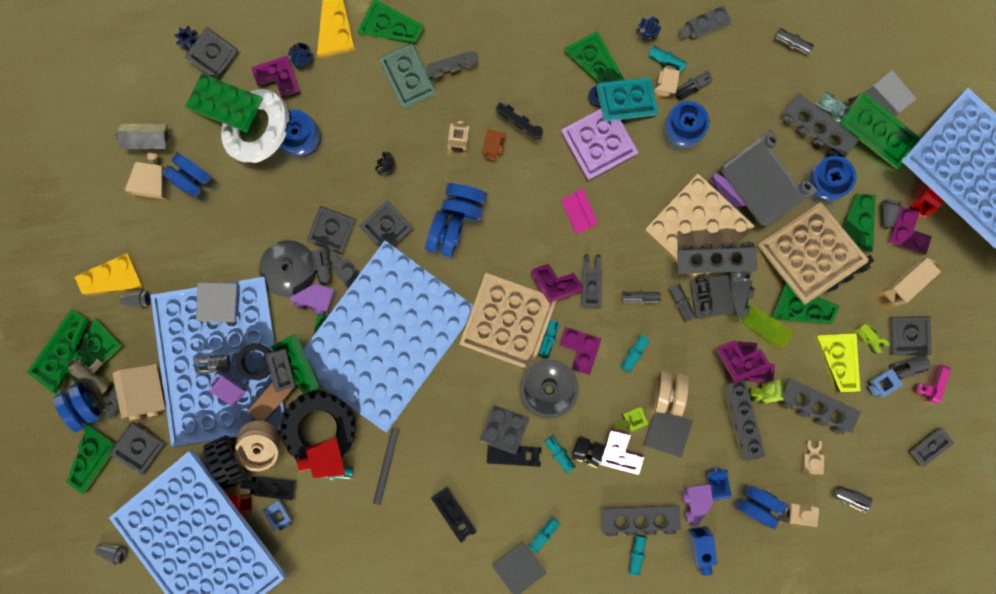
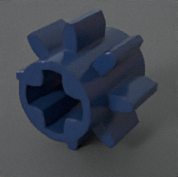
M647 16L646 19L642 17L637 26V29H640L639 35L646 39H652L653 36L657 37L662 28L658 25L659 20L653 16Z
M188 25L186 29L179 27V33L174 35L179 39L176 44L178 46L183 45L185 51H187L188 47H192L198 39L195 37L198 32L196 30L191 32V28Z
M305 43L294 44L288 52V55L291 56V62L300 67L311 62L313 56L310 53V47Z

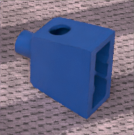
M707 526L688 529L693 560L697 567L700 568L701 575L708 576L713 574L712 565L717 564L714 535Z

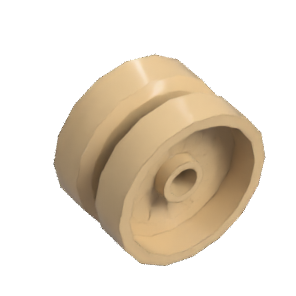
M660 371L655 390L654 412L666 413L670 404L671 415H683L688 397V374L677 373L673 381L671 372Z
M258 420L248 422L240 428L237 434L235 457L243 468L250 471H262L274 465L278 457L280 440L277 429L270 423Z

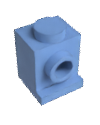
M887 369L869 381L871 384L869 386L870 391L874 396L878 395L879 398L885 397L903 386L893 369ZM880 381H883L885 383V386L883 388L879 384Z
M282 499L262 510L273 531L277 528L280 531L290 526L289 521L293 520ZM278 512L282 513V519L276 517Z

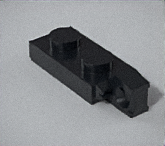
M252 476L251 481H242L240 488L250 489V494L254 496L293 500L296 481Z

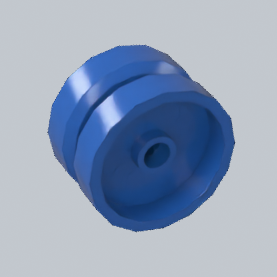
M693 101L678 103L672 108L665 120L664 129L667 137L673 144L679 147L696 145L702 140L709 129L710 119L708 112L702 105Z
M295 109L288 110L289 122H287L285 128L287 134L280 147L296 156L310 154L320 142L321 133L319 126L307 113Z
M177 152L172 158V162L180 168L179 171L172 166H167L161 174L170 179L171 183L183 192L187 191L197 198L202 189L193 181L196 179L202 184H207L212 176Z
M830 156L820 161L811 170L809 175V182L817 190L814 195L824 201H835L847 195L856 183L854 166L847 159L840 156Z
M447 183L445 194L451 199L443 200L441 211L464 219L481 221L484 210L477 205L486 204L488 193L467 185Z
M437 210L428 234L425 250L435 253L442 243L441 254L451 258L462 233L461 229L464 218L454 215L447 225V212Z
M80 382L69 387L68 393L62 391L53 398L55 408L61 419L75 433L86 428L87 422L94 423L101 419L102 415L97 402L89 390Z
M749 485L745 494L755 502L753 504L747 500H741L737 509L775 530L780 521L770 512L773 511L783 515L788 505L778 500L771 493Z

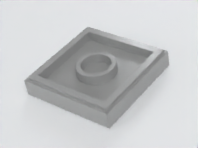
M893 70L864 92L894 117L917 99Z
M198 283L196 321L236 323L238 284Z

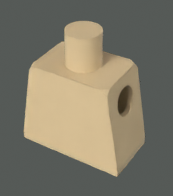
M147 153L145 163L135 162L125 188L126 192L166 199V176L161 174L165 168L157 165L159 155Z
M782 501L788 507L783 515H779V521L812 527L818 526L820 507Z

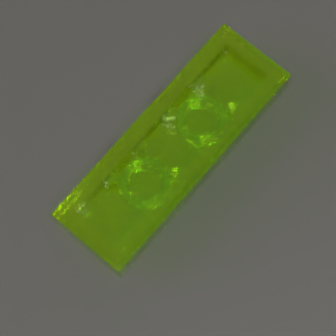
M748 303L747 305L750 306L748 317L744 316L742 323L784 349L795 332Z

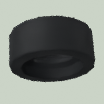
M252 343L240 350L236 365L238 371L244 377L250 380H261L270 375L268 364L262 372L252 373L245 366V358L248 353L254 350L261 351L264 354L271 353L272 351L262 344Z

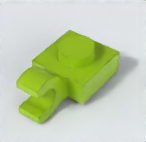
M860 324L855 329L868 344L872 345L876 353H882V350L879 349L880 343H883L885 347L890 345L887 340L878 339L879 337L875 334L877 331L870 324Z
M780 379L762 383V388L748 389L752 401L762 399L765 403L784 400L783 382Z
M640 406L622 414L624 420L612 424V427L618 430L628 427L629 431L632 432L648 425V422Z

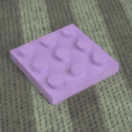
M601 109L561 130L588 181L638 154L621 120L604 122Z

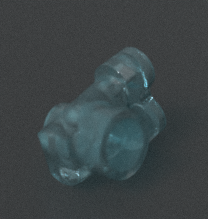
M825 92L821 100L816 104L820 110L831 115L836 121L842 120L849 110V106L835 99L834 95Z

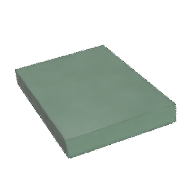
M413 42L378 58L403 110L437 94L430 78L426 76V69Z

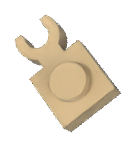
M807 440L806 448L809 450V454H803V473L824 474V455H819L822 442L817 441L816 448H812L811 441Z

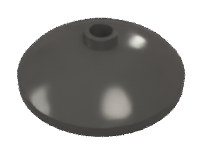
M284 240L271 245L264 252L260 260V277H265L267 289L278 296L291 297L310 287L315 280L316 271H314L311 251L297 241ZM285 264L289 265V269L287 271L283 270V266Z
M544 360L531 366L524 374L520 388L521 397L526 407L535 415L543 418H557L566 414L576 403L579 393L578 381L573 371L567 365L555 360ZM547 386L553 388L551 393L546 392L545 388Z

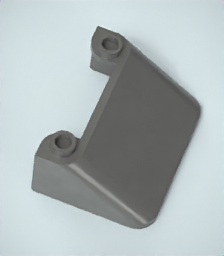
M772 130L766 132L722 165V173L756 220L763 226L771 225L817 192L809 181H803L797 185L771 149L777 145L778 139Z

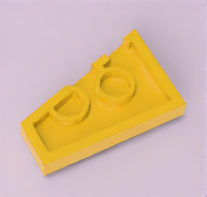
M323 0L317 55L321 56L355 48L344 0Z
M128 253L74 276L82 294L144 288Z

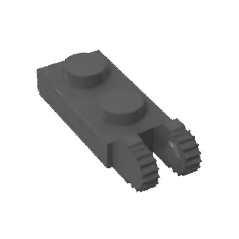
M467 52L428 64L425 70L427 78L431 76L436 78L442 76L447 71H458L462 66L466 68L473 67L478 60V55L476 52Z
M584 254L582 308H601L602 269L601 255L598 254L595 257L596 269H589V254Z

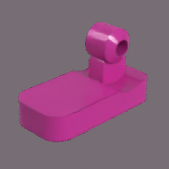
M943 364L939 365L932 386L920 383L916 386V391L919 394L927 395V401L939 404L951 368Z

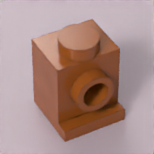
M488 129L482 149V154L485 155V158L496 160L498 153L502 154L504 147L502 140L506 141V133Z

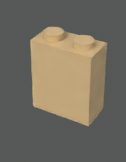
M928 257L916 261L883 292L896 306L908 303L941 272L938 269L939 265Z
M156 364L122 369L112 373L121 419L137 420L141 419L140 415L147 414V417L159 415V411L165 410Z

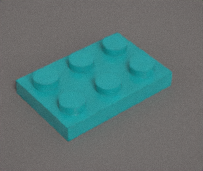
M651 77L603 82L596 85L604 122L655 116L659 113Z

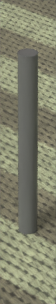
M391 429L373 504L381 505L399 429Z

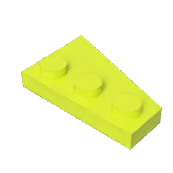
M857 333L817 335L839 391H860Z

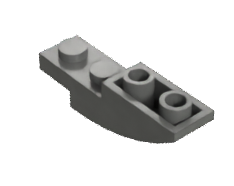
M734 257V260H733V261H734V262H739V261H741L742 259H739V258H735V257ZM752 271L731 272L733 304L738 320L742 322L744 316L748 317L750 306L747 305L748 300L753 298L755 288L752 287V281L746 280V278L750 279Z

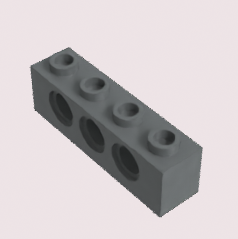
M800 93L792 99L781 113L787 123L798 127V131L801 134L811 137L814 140V144L820 148H825L829 151L828 154L830 156L845 158L859 140ZM800 113H805L807 115L806 121L800 118ZM815 124L822 127V132L815 130ZM830 136L836 137L837 144L831 143Z
M732 243L720 244V247H713V244H703L701 248H693V245H682L681 249L677 250L678 274L757 271L756 246H752V243H740V246L732 247ZM739 252L742 255V260L734 262L731 259L732 253ZM719 253L722 255L723 260L716 263L712 260V255ZM700 254L703 257V261L697 264L693 262L692 256Z
M787 378L783 385L784 400H781L782 406L789 409L794 407L799 410V414L808 418L811 415L817 418L816 422L827 426V424L834 426L833 430L844 435L845 432L852 433L861 414L860 411L792 378ZM800 393L805 398L802 404H799L796 399ZM816 402L822 405V410L819 413L814 409ZM835 410L839 413L837 421L832 419V413Z
M746 381L724 385L743 461L766 457Z
M680 506L601 508V531L606 533V536H618V532H626V535L631 536L645 531V535H655L657 531H664V534H676V530H681ZM658 515H663L665 518V522L662 525H656L655 523ZM620 516L626 518V524L622 527L616 524V520ZM638 516L645 517L644 525H636V518Z

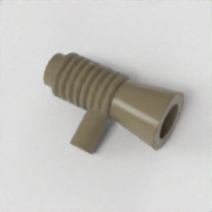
M72 359L68 363L67 368L69 372L83 384H86L96 397L102 395L109 387V381L95 374L103 364L98 359L90 367L76 359Z

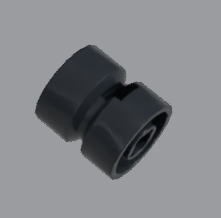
M579 436L571 459L581 463L586 461V465L598 468L605 445L598 442L591 443L590 439ZM589 450L592 451V455L587 454Z

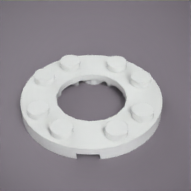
M265 89L250 91L263 98L259 109H264L269 117L266 132L258 140L250 143L244 142L239 134L240 130L222 124L221 139L223 146L231 157L240 162L257 163L268 158L279 148L287 134L285 132L286 124L289 122L287 105L281 97L272 91Z

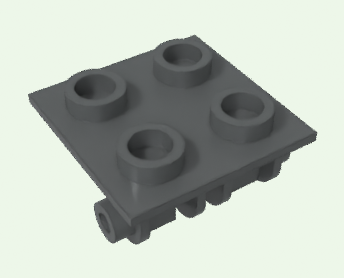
M729 275L691 280L697 318L735 313Z

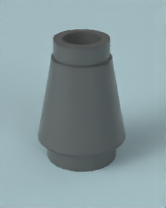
M885 200V203H883V226L895 227L902 209L901 201Z
M143 289L120 296V304L122 306L144 309L151 303L150 293Z
M99 543L95 549V554L116 565L122 564L125 560L126 549H123L122 546Z

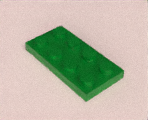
M201 73L185 107L193 112L247 133L263 98Z
M864 92L858 95L839 123L895 169L900 168L903 164L901 160L920 139L918 135Z

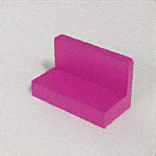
M583 188L561 200L576 234L597 226V219Z

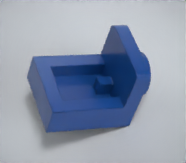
M718 468L708 472L707 481L711 485L713 501L730 499L732 494L728 481V470Z

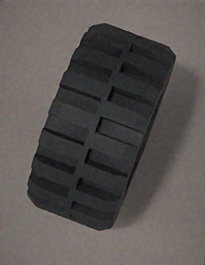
M312 391L299 395L285 409L281 420V436L287 452L295 460L308 458L306 448L311 445L302 439L300 424L308 413L320 410L329 413L335 419L337 426L335 436L341 459L344 458L343 455L350 451V446L355 440V418L350 408L342 399L326 391Z

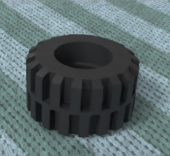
M227 435L203 447L204 458L209 471L223 489H227L247 479V469L243 468L235 457L236 444Z

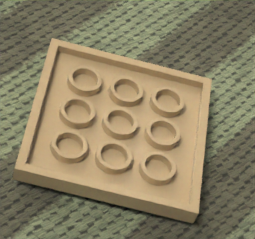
M698 173L645 230L677 259V250L681 249L682 245H693V248H701L703 244H713V247H720V244L732 243V247H735L755 225ZM719 253L712 255V260L716 263L721 262L723 259ZM694 254L692 260L699 264L703 261V257L700 254ZM709 273L692 274L699 279L705 278Z
M821 202L758 244L759 249L804 305L868 263L869 260Z
M485 273L459 345L528 370L535 363L556 301L549 303L541 292Z

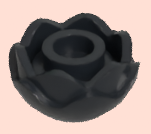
M389 151L388 153L383 152L382 157L377 160L378 166L375 167V170L379 174L389 173L394 166L395 159Z

